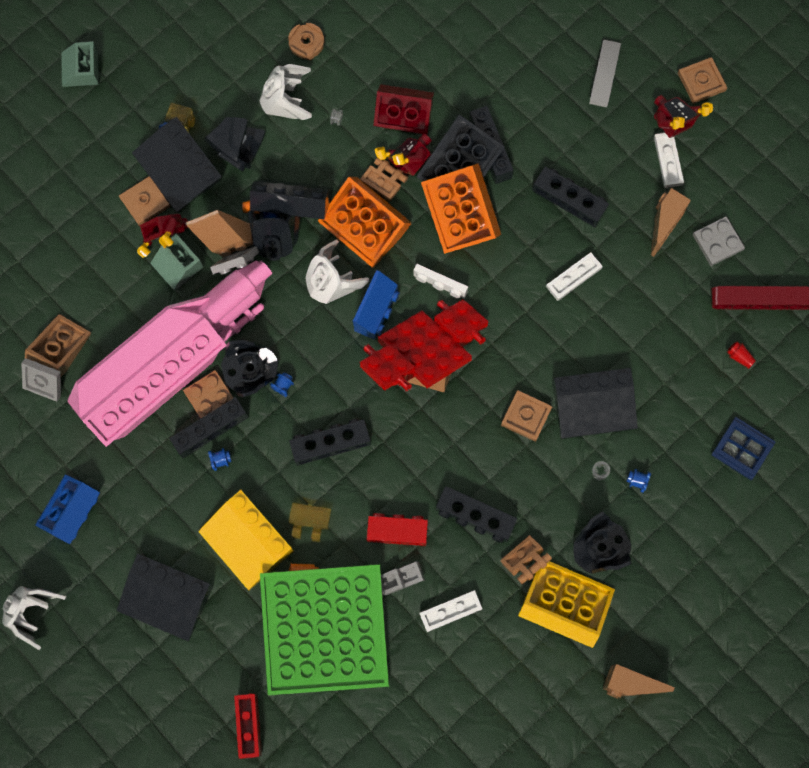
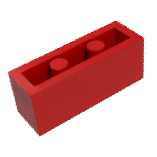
M373 513V516H368L367 542L426 546L428 520H424L422 516H412V519L404 518V515L385 517V514Z
M258 695L234 696L238 758L262 757Z

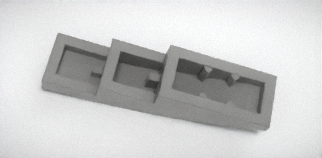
M603 39L589 104L602 107L608 106L621 43Z
M416 561L402 568L382 574V596L424 581L425 578L419 562Z

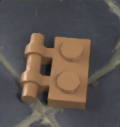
M377 157L374 163L379 167L376 169L370 165L360 180L391 202L401 188L397 181L400 180L405 183L408 176L403 174V171L399 168L396 169L391 166L387 160H380ZM387 171L388 173H390L392 175L391 178L385 175L383 172Z
M529 535L500 561L513 576L521 572L522 574L517 580L523 584L527 580L530 581L539 569H544L547 566L546 563L552 558L548 553L540 557L539 555L544 550ZM534 560L535 563L527 569L526 566Z

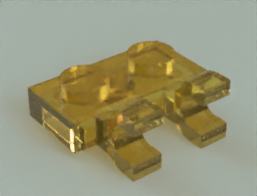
M292 503L289 523L294 524L292 530L293 538L301 539L302 527L309 526L314 527L311 535L312 541L320 542L322 529L328 530L331 509Z

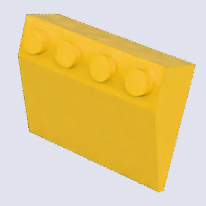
M242 490L231 497L198 531L248 590L260 581V573L271 572L294 552Z
M549 561L544 569L541 568L535 573L518 616L593 648L600 636L615 589Z

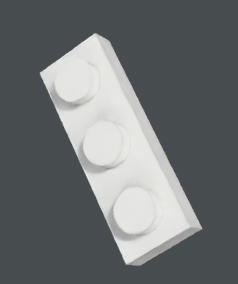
M666 133L655 134L654 141L664 188L682 186L684 180L675 138H669Z
M590 252L548 283L546 288L559 301L600 271L603 266Z
M416 264L414 276L418 281L422 283L428 282L437 290L442 291L444 289L455 298L461 297L465 299L468 293V286Z
M474 590L419 614L426 631L429 632L482 610V607Z

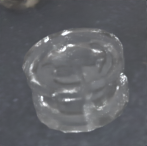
M333 108L330 124L336 123L337 126H340L343 110L337 111L336 108Z
M604 461L595 463L592 468V474L598 480L607 478L610 473V466ZM603 466L606 474L602 473L599 475L596 467L600 468Z

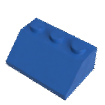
M376 270L353 319L354 331L376 340L377 335L380 336L385 327L382 324L385 318L389 319L392 312L390 307L393 302L396 303L400 294L398 292V285L378 270Z
M65 475L35 526L71 544L72 540L76 538L80 526L86 521L90 509L96 504L100 492L81 481Z

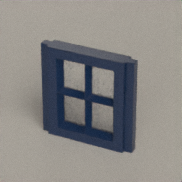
M735 417L711 456L752 481L774 446L775 441Z

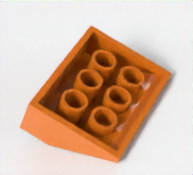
M479 163L421 182L444 254L495 239L501 235Z
M358 177L347 178L330 202L325 220L318 219L322 226L372 268L398 242L412 223Z

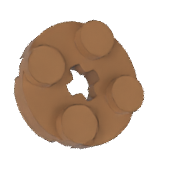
M306 23V25L301 26L299 24L289 33V48L299 58L312 60L324 48L323 33L315 24ZM310 38V43H303V39Z

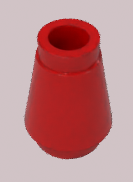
M736 341L727 350L730 358L746 366L748 369L756 362L743 343Z

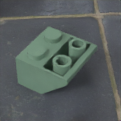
M94 42L74 43L62 52V87L99 85L98 50Z
M177 234L171 237L174 241L171 246L167 245L164 248L161 245L150 263L174 291L203 268L199 258Z

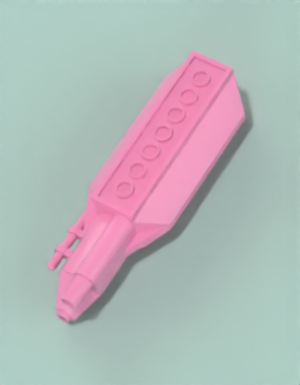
M256 260L243 268L234 270L206 295L165 307L77 380L67 400L68 403L106 447L114 440L125 437L211 365L219 351L226 346L225 341L235 333L238 334L245 324L249 321L252 322L255 316L264 309V305L259 303L252 310H249L260 299L265 281L272 275L271 270L265 263ZM244 313V316L235 323L234 320Z

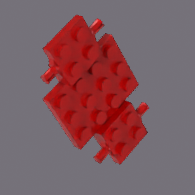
M464 299L452 306L447 305L441 300L437 303V306L443 312L436 315L434 321L426 313L420 311L378 337V342L384 348L375 351L367 344L363 350L369 357L360 362V367L384 391L395 385L402 386L405 391H408L412 387L408 381L414 377L428 389L472 360V355L463 346L473 339L480 345L485 342L486 338L479 332L488 326V320Z

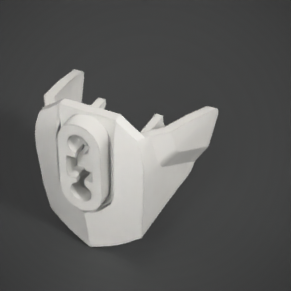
M293 64L275 67L264 84L259 100L264 112L269 115L305 120L312 118L310 112L299 107L302 99L292 98L284 92V90L293 91L296 84L301 83L299 79L311 72V68Z
M337 239L321 248L318 255L312 259L305 278L310 297L325 304L363 288L370 281L369 278L351 280L353 274L351 271L342 276L338 274V271L333 266V262L339 259V255L331 258L333 249L339 243Z
M20 586L12 595L7 597L3 605L2 623L11 629L16 637L40 650L41 647L35 643L34 637L17 626L19 625L33 632L37 631V627L26 621L23 612L26 607L34 605L48 609L47 602L31 595L35 594L49 599L59 598L65 600L66 596L40 588L30 589Z

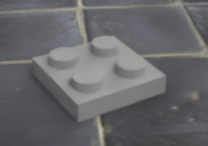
M727 217L693 233V237L710 266L745 249Z
M254 246L223 257L210 267L213 274L220 272L222 275L230 272L231 268H243L248 265L247 263L254 260V256L259 251Z
M25 358L21 363L23 389L57 402L61 397L60 371Z

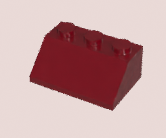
M380 84L377 91L374 126L428 134L434 92Z

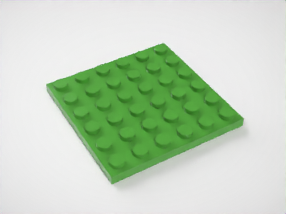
M380 564L260 573L268 695L389 687Z

